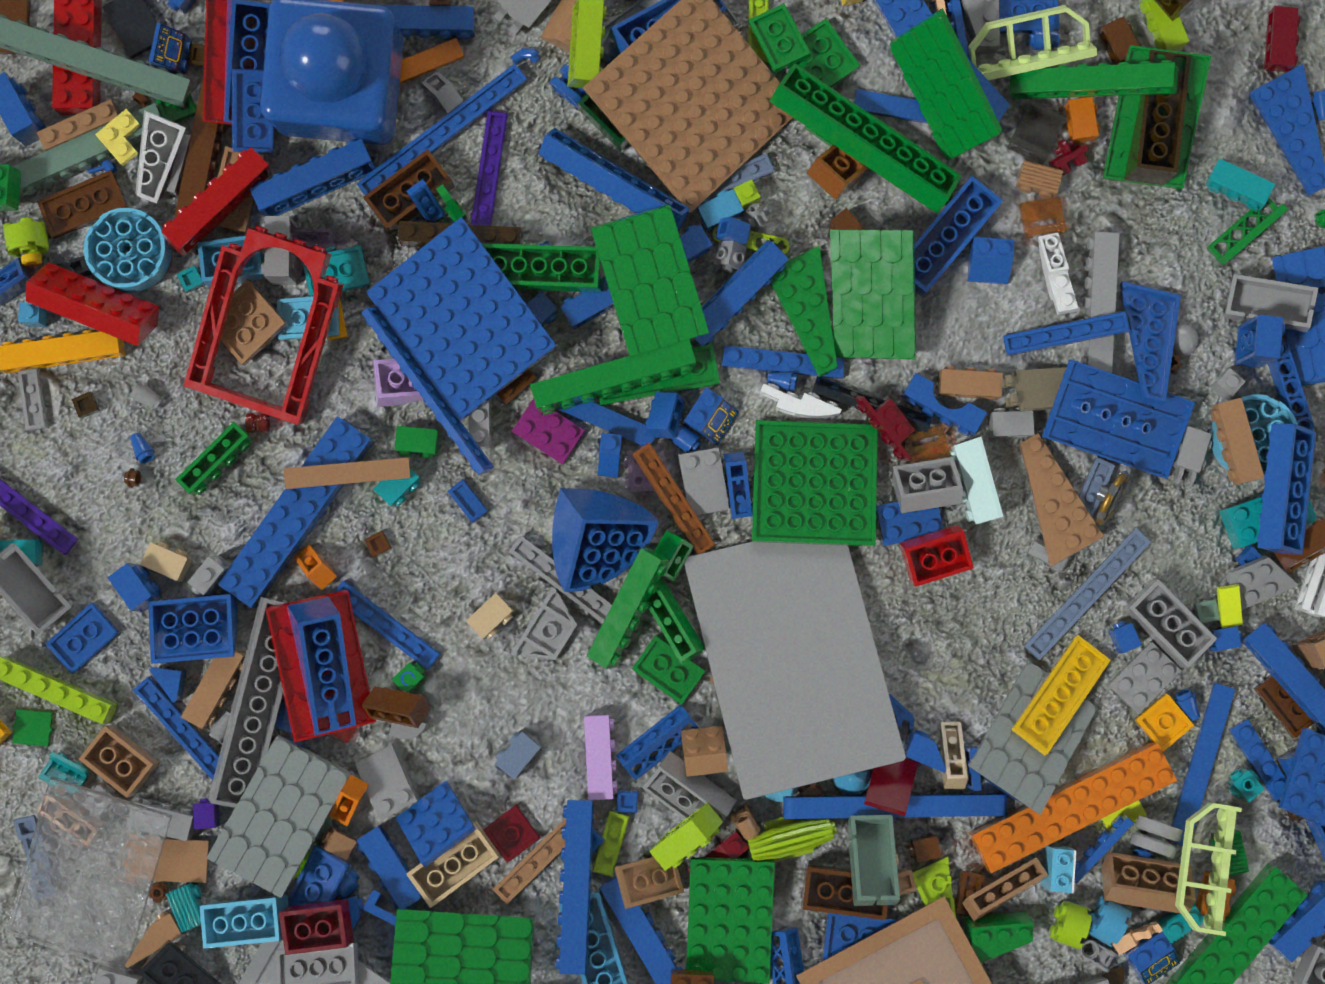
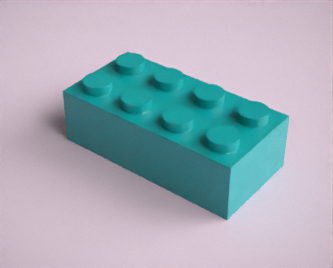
M1262 496L1219 511L1233 549L1242 548L1257 542V536L1260 531L1259 518L1262 513L1263 504ZM1310 498L1306 525L1318 520Z

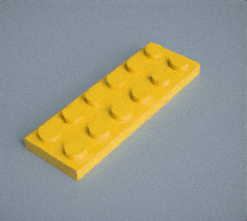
M1076 635L1011 730L1044 756L1047 755L1111 660L1082 637Z

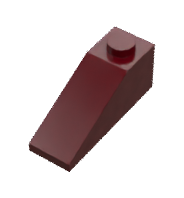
M734 829L702 857L738 858L749 849V846Z

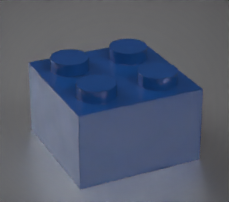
M126 563L107 577L130 611L144 612L148 609V602L159 601L163 598L160 593L162 591L160 586L155 581H151L148 577L150 573L147 568L139 564Z

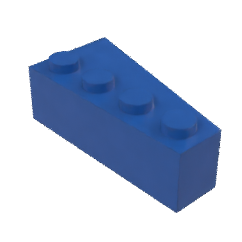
M1320 880L1311 886L1308 896L1268 942L1274 950L1290 962H1293L1312 944L1311 938L1321 936L1325 932V881Z

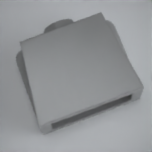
M220 555L208 556L187 583L191 585V590L194 593L204 595L205 597L213 596L220 587L218 582L231 564Z

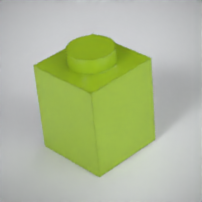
M752 179L734 187V191L744 210L750 205L760 202L761 197Z

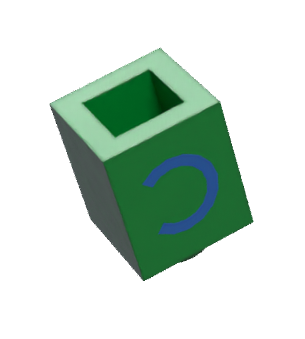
M409 662L391 680L401 690L410 693L426 678L423 674L425 670L419 663Z

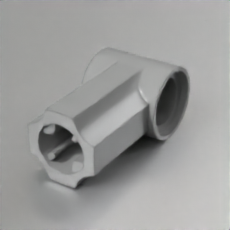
M1035 537L1027 553L1045 562L1049 567L1044 541ZM1070 557L1050 568L1063 573Z

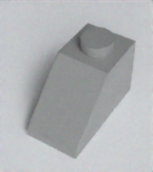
M435 71L421 82L440 107L447 113L453 111L463 102L451 82L438 71Z

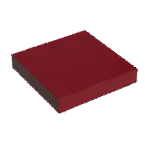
M517 804L483 829L506 863L541 838Z

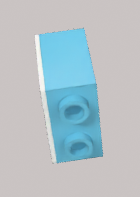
M1050 844L1044 847L1043 868L1048 876L1042 881L1041 886L1052 892L1074 893L1076 850L1062 845Z

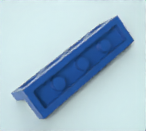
M680 704L616 756L636 781L664 759L669 751L673 752L682 744L681 731L686 725L690 723L693 726L690 729H698L699 727ZM675 738L674 742H672L670 745H666V741L668 739ZM658 750V754L656 756L649 757L653 751ZM642 763V766L634 772L632 770L635 765Z
M798 927L772 930L770 966L773 984H780L781 978L786 981V984H800L796 975L804 971ZM773 936H779V948L774 944ZM778 957L783 960L784 966L782 969L777 964Z

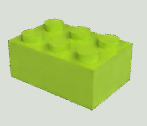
M707 802L668 831L649 852L665 871L671 866L675 869L684 861L685 857L690 858L698 851L697 849L700 846L702 848L705 847L712 840L711 838L720 831L718 827L723 821Z

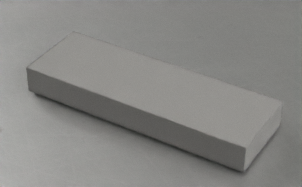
M34 368L17 371L26 431L48 428L40 369Z

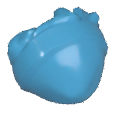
M869 770L833 779L839 791L844 795H859L869 787L871 774Z

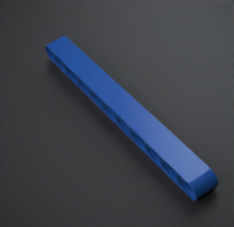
M999 793L910 795L905 816L864 805L866 795L783 797V818L785 819L850 818V816L892 815L893 818L1007 816V794Z

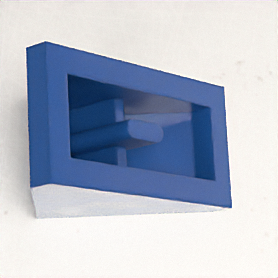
M161 667L149 669L173 703L180 702L183 697L187 671Z

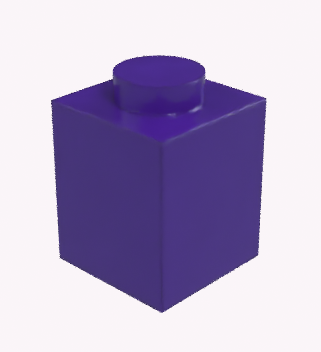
M200 798V802L193 804L194 829L216 828L220 826L219 805L210 803L208 798Z

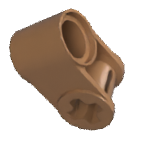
M746 803L743 805V808L734 814H728L744 839L754 838L760 832V827Z

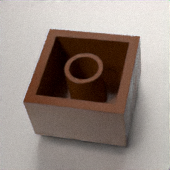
M832 145L815 159L807 174L837 200L858 183L868 167L835 145Z

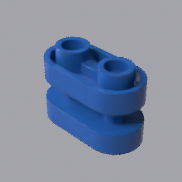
M564 64L559 70L562 77L559 79L554 76L549 81V85L570 104L578 108V102L582 99L581 96L587 93L583 88H577L576 91H573L570 87H567L569 66Z

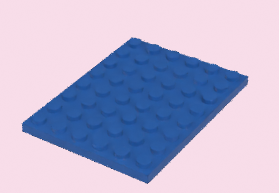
M462 217L366 291L459 421L464 420L558 347Z

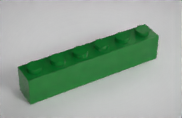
M650 548L640 549L587 654L588 658L605 669L616 667L622 659L621 654L629 645L632 632L640 624L639 618L641 614L647 610L651 595L658 589L657 583L660 577L667 571L669 559Z

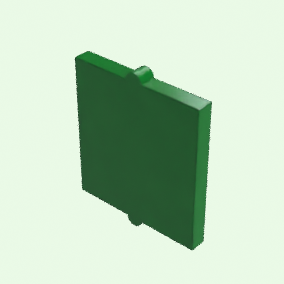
M16 709L15 723L12 725V728H14L12 743L49 746L51 731H53V712Z

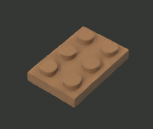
M654 857L615 867L625 909L684 893L678 867L674 869L671 866L665 871Z

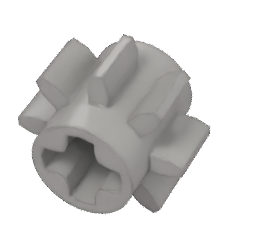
M754 203L746 209L747 216L744 219L747 223L751 224L752 228H762L768 223L769 219L767 216L770 215V212L763 204Z

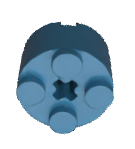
M1100 896L1096 902L1094 913H1089V915H1092L1088 934L1113 947L1112 942L1117 944L1126 932L1128 924L1125 921L1127 917L1131 919L1132 911L1119 903L1104 901V897Z

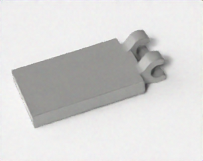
M498 0L502 6L493 17L500 22L506 13L511 16L515 23L509 31L516 35L523 25L529 28L551 0Z

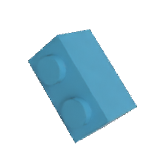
M726 189L719 192L717 197L712 200L710 198L705 199L697 206V213L708 233L719 225L722 218L733 217L737 219L743 216L744 209L734 189L730 191Z

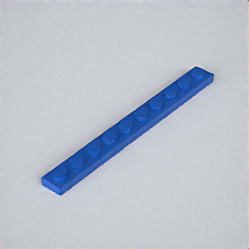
M513 64L357 182L356 185L366 195L427 149L431 154L525 84L527 78L517 65Z
M366 308L362 312L366 323L373 328L377 338L386 346L390 356L399 364L401 371L407 375L412 382L413 388L420 393L424 403L430 407L435 414L436 420L443 425L448 436L454 440L459 447L460 453L471 464V468L478 475L490 472L494 468L490 460L463 423L454 415L378 308Z

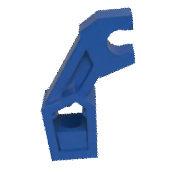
M889 694L897 727H901L902 721L907 720L909 724L908 729L913 730L915 721L913 714Z

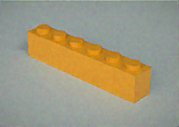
M85 330L83 334L79 335L65 333L62 335L63 337L45 336L42 337L43 340L35 341V339H24L22 343L15 344V342H4L0 346V372L8 374L34 368L42 369L124 357V341L101 331Z

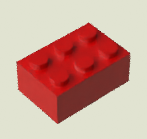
M958 525L899 543L909 581L915 587L974 569L964 530Z

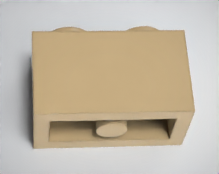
M150 542L140 565L176 581L183 582L193 559L187 557L188 553L180 549H176V552L170 550V545L164 542Z
M495 593L466 622L482 639L486 637L491 639L498 632L496 628L501 623L506 625L513 618L511 614L514 610L498 593Z

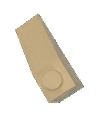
M940 722L941 758L946 767L945 773L942 772L944 789H965L968 773L961 722Z

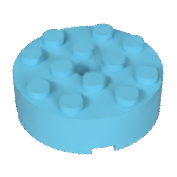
M117 208L102 214L99 217L100 219L92 227L90 226L84 241V256L91 272L108 286L122 292H139L158 283L167 272L172 257V250L168 247L169 242L161 232L163 230L162 226L147 213L134 208ZM131 246L130 251L125 254V250Z
M1253 394L1242 397L1251 432L1257 435V441L1254 440L1263 474L1265 475L1271 425L1298 424L1293 413L1281 401L1278 402L1267 395ZM1212 422L1210 429L1212 434L1210 438L1212 440L1211 449L1217 461L1228 471V464L1222 456V443L1219 442L1216 435L1218 430L1216 422Z

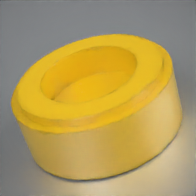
M28 253L20 257L23 266H36L43 262L41 253Z

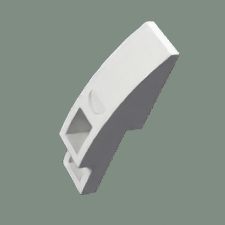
M1059 233L1039 236L1038 243L1050 300L1054 302L1057 315L1076 312L1078 304L1068 275L1069 266Z
M768 383V385L763 384L760 391L761 395L778 402L775 410L797 417L829 418L838 416L842 410L838 408V404L827 400V403L819 400L820 396L811 392L808 394L804 393L800 400L797 399L798 395L789 391L787 393L779 391V387Z

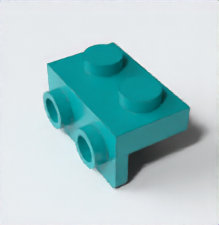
M51 752L49 755L50 760L38 778L76 797L89 778L87 767L80 762L75 764L63 753L59 752L56 754Z

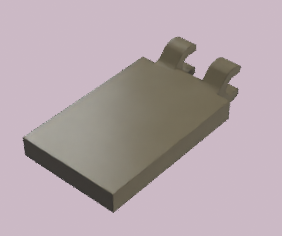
M1067 368L1016 370L1012 375H1006L1005 379L1000 380L1002 388L1015 387L1016 394L1009 395L1010 398H1005L1006 407L1019 406L1021 412L1052 409Z

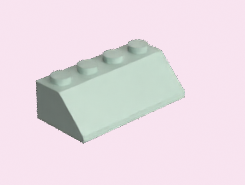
M982 437L951 447L949 455L954 457L962 483V502H966L968 510L965 511L968 522H971L972 526L1003 517Z

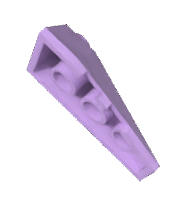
M395 359L373 360L377 407L401 405L423 400L420 393L413 388L412 382L407 375L401 371Z

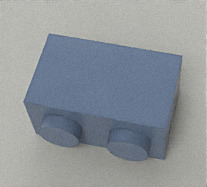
M524 731L520 734L516 732L509 740L511 745L508 749L503 748L496 756L498 761L495 764L514 780L542 747Z

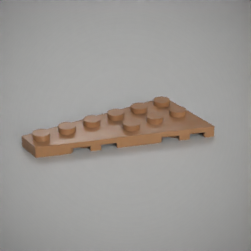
M1039 433L1021 442L1020 449L1033 494V502L1044 539V547L1048 555L1049 567H1052L1099 541L1104 536Z

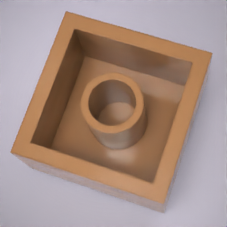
M722 726L681 731L686 777L728 772Z

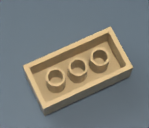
M477 821L473 823L476 830L428 866L424 867L419 863L406 874L430 908L501 855Z

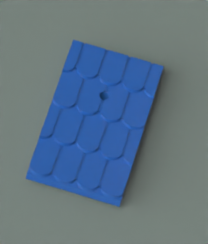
M1322 246L1272 257L1276 281L1318 288L1316 303L1312 309L1314 312L1311 327L1308 332L1285 329L1287 342L1302 386L1325 382V247Z
M1069 359L1042 437L1168 479L1195 402L1168 392L1164 405L1143 401L1138 382Z

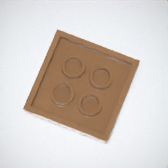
M247 279L233 293L221 341L241 365L245 366L288 324L255 285Z

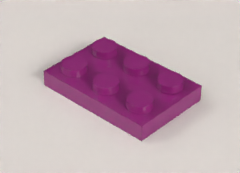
M533 398L512 432L563 465L585 430L557 412L549 415L539 414Z

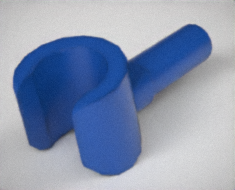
M105 160L102 162V165L90 168L87 171L89 174L103 170L106 172L112 170L115 173L118 169L114 162Z

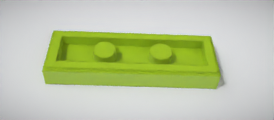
M609 811L602 836L605 842L599 847L593 872L610 877L613 876L630 816Z

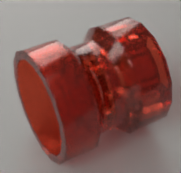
M247 413L245 419L246 432L255 433L260 431L261 433H269L270 415Z

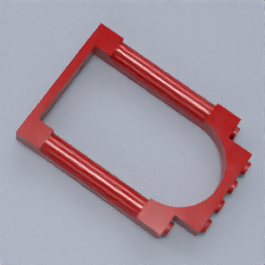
M256 225L255 228L247 229L243 248L235 243L222 245L183 386L300 425L305 421L310 403V392L334 309L338 307L344 284L338 282L339 279L327 275L325 278L331 258V253L326 252V248L318 245L310 247L306 245V241L296 238L292 241L287 239L285 234L275 232L274 235L268 233L267 228ZM270 247L282 248L298 256L307 266L314 285L312 305L282 407L211 383L216 368L213 365L238 275L242 274L245 265L256 253Z

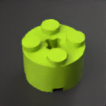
M27 217L20 219L18 223L3 224L6 250L9 256L21 257V254L41 253L42 255L48 252L49 243L45 222H35L33 218Z
M1066 900L1061 905H1056L1053 916L1056 919L1054 925H1051L1048 936L1053 938L1055 942L1081 949L1084 945L1080 943L1081 939H1086L1090 930L1092 915H1089L1088 912H1091V909Z

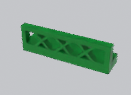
M1268 198L1266 204L1272 209L1269 215L1260 214L1259 210H1256V214H1252L1255 210L1250 209L1206 248L1221 265H1224L1284 214L1288 208L1284 204L1277 206ZM1247 217L1256 218V226L1254 228L1245 227ZM1232 230H1241V239L1239 241L1231 240ZM1217 243H1226V252L1223 255L1214 248Z

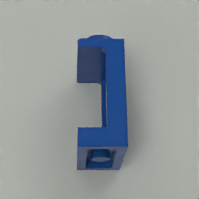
M373 890L363 909L395 926L396 916L377 907L382 894Z

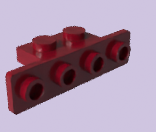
M856 396L854 399L857 401V408L863 414L866 413L870 418L868 421L871 426L881 432V439L887 445H891L894 449L892 452L899 460L910 461L912 458L900 443L912 434L915 429L893 400L887 399L874 410L864 396Z

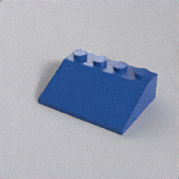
M228 594L148 602L151 664L235 657L238 607L235 596Z

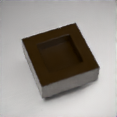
M191 43L189 64L204 66V45Z
M91 391L71 399L77 415L81 419L100 411L94 394Z

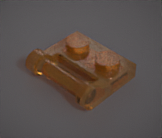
M1060 197L1019 204L1026 239L1033 238V235L1057 231L1063 233L1067 231ZM1056 219L1057 224L1033 228L1030 224Z
M942 424L935 425V428L929 429L927 433L921 431L910 434L903 441L907 453L912 458L909 461L910 464L951 457ZM936 435L939 440L913 447L911 443Z

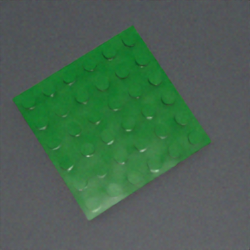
M756 420L752 542L875 547L878 429L866 424Z

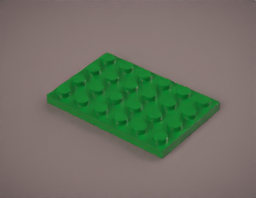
M690 857L686 970L713 971L714 981L769 983L774 860L753 861V859Z

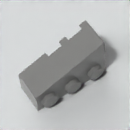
M960 0L962 16L965 20L971 42L985 23L999 20V0ZM999 27L990 29L976 48L975 54H995L1000 46Z

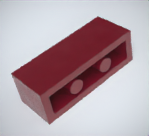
M1274 6L1268 12L1264 70L1288 72L1296 66L1298 61L1296 47L1299 43L1297 28L1301 20L1300 15H1298L1299 8Z

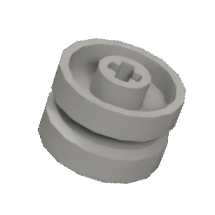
M1138 815L1135 826L1147 831V833L1144 835L1133 832L1129 843L1175 859L1178 848L1167 843L1166 839L1176 842L1181 841L1183 830L1172 827L1167 822Z

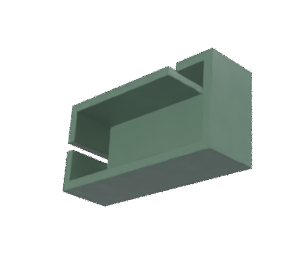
M850 816L847 821L848 839L851 841L849 852L854 906L873 905L876 901L877 905H896L900 900L893 816Z

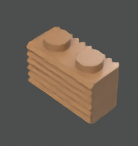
M1024 160L1021 164L1015 187L1019 188L1023 193L1030 194L1035 192L1045 199L1054 198L1058 193L1063 170Z

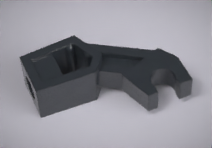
M57 252L53 253L54 260L50 262L49 257H42L44 266L49 262L84 277L93 274L86 263L85 256L71 259L69 263H66ZM80 265H81V266H82V270L77 271V270L75 269L76 266H80Z

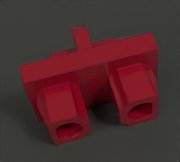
M1062 139L1058 141L1059 148L1054 150L1055 154L1059 156L1050 160L1048 164L1052 168L1063 170L1062 176L1072 171L1068 163L1072 159L1076 166H1081L1088 162L1085 152L1089 149L1086 144L1074 146L1072 140L1067 143Z

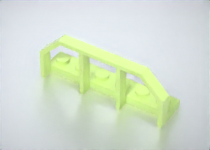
M1066 5L987 22L968 46L970 61L987 80L1097 56V48L1090 43L1089 22ZM1067 12L1082 23L1083 42H1079L1077 46H1061L1058 50L1051 51L1048 16ZM1042 17L1044 50L1038 52L1037 55H1021L1016 59L1013 24ZM1006 26L1009 59L1000 60L997 64L993 65L982 64L977 68L976 48L990 29Z
M1209 802L1186 820L1175 906L1194 931L1226 936V932L1222 931L1226 892L1231 893V889L1227 888L1231 854L1236 855V850L1232 849L1236 813L1237 811L1241 812L1242 808ZM1220 808L1217 811L1218 827L1214 833L1215 846L1192 843L1194 823L1212 809ZM1191 847L1213 851L1211 856L1213 867L1212 872L1209 874L1210 885L1187 881ZM1186 886L1209 889L1206 897V904L1208 905L1207 914H1205L1203 919L1205 928L1197 925L1184 906Z

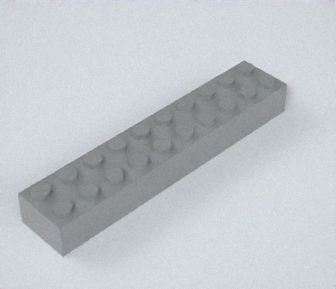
M260 597L208 798L212 804L235 808L268 752L283 690L265 608L286 602Z

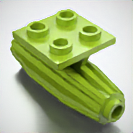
M779 817L764 821L766 832L749 839L748 844L753 861L774 859L775 862L814 852L815 847L833 840L837 830L834 821L830 822L829 818L806 820Z

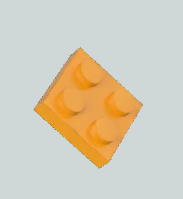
M1168 693L1162 695L1134 719L1153 742L1159 744L1162 752L1194 726Z

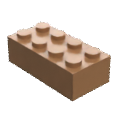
M1108 852L1101 866L1104 901L1180 913L1175 906L1180 863ZM1189 865L1187 881L1193 882L1191 865ZM1186 886L1184 906L1189 912L1196 898L1194 887Z

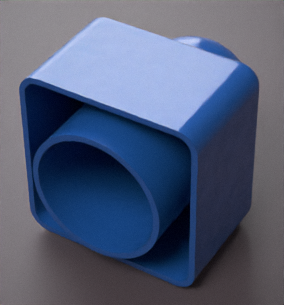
M273 0L271 2L268 14L260 110L263 116L279 133L290 137L342 142L362 139L364 144L386 145L393 140L396 129L404 38L391 10L379 5L329 0Z

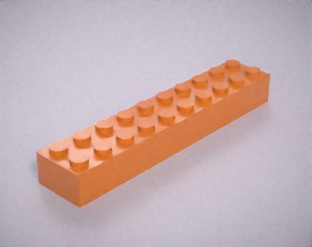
M1150 742L1055 789L1041 815L1028 806L1023 805L1007 813V816H1001L968 833L986 870L993 873L1176 782L1177 779L1159 744Z

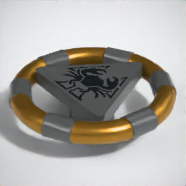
M1127 471L1119 473L1110 487L1103 484L1096 496V499L1102 502L1097 514V524L1102 526L1107 523L1117 508L1129 482V473Z

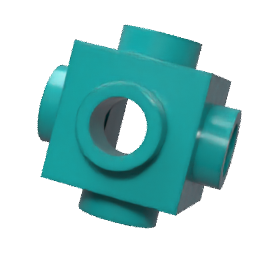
M1236 769L1230 774V779L1227 781V784L1230 786L1229 791L1236 798L1240 797L1242 801L1249 803L1265 790L1258 781V775L1252 770Z

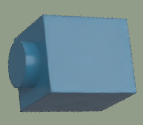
M19 302L18 323L26 327H47L48 310L28 302Z

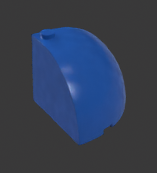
M560 488L553 518L552 549L556 574L564 592L583 591L590 589V586L600 582L604 584L628 569L634 563L640 549L644 548L652 540L659 522L656 517L642 506L614 494L590 489Z

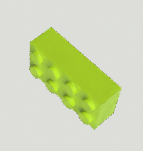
M577 0L573 5L567 87L583 88L602 71V67H599V64L604 54V47H601V39H604L605 27L602 26V19L606 17V6H603L604 0Z

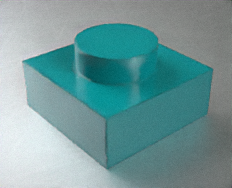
M195 265L176 274L186 293L205 285Z

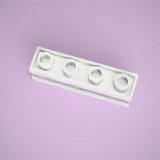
M1325 554L1310 562L1294 608L1315 617H1325Z

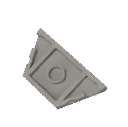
M1266 555L1228 571L1227 586L1234 584L1240 586L1241 610L1298 586L1290 576Z
M552 587L511 652L512 656L556 660L577 627V623L555 588Z

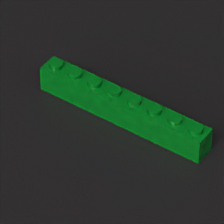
M1163 60L1160 63L1142 61L1139 64L1121 62L1118 65L1100 63L1098 66L1079 64L1077 67H1069L1067 65H1059L1057 68L1045 67L1011 75L1009 94L1014 100L1176 94L1179 69L1176 63L1170 60Z

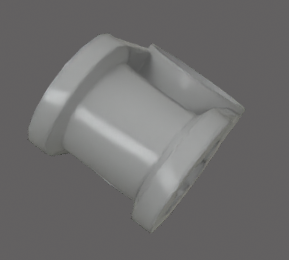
M1089 937L1086 939L1082 938L1080 943L1084 945L1081 949H1076V951L1091 961L1092 964L1108 973L1114 957H1118V954ZM1090 943V950L1088 952H1084L1083 948L1085 944Z

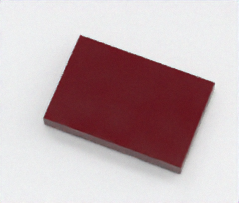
M905 758L901 762L873 768L864 805L905 816L918 762Z

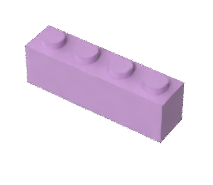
M609 714L584 716L588 800L613 799L614 794H617V781H613V773H616V760H612L611 752H615V739L611 740L610 731H614V719H610Z

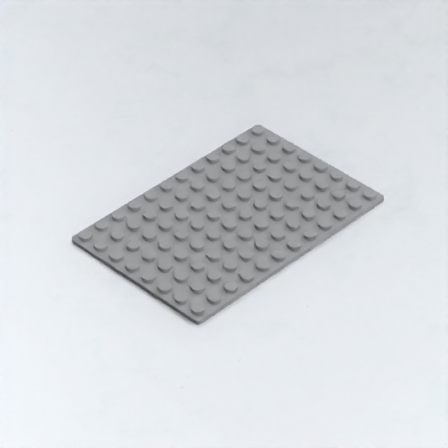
M749 542L687 557L684 566L741 793L745 800L905 760L904 748L847 545Z

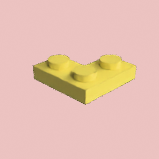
M127 109L95 134L122 166L139 154L126 138L141 127V125Z

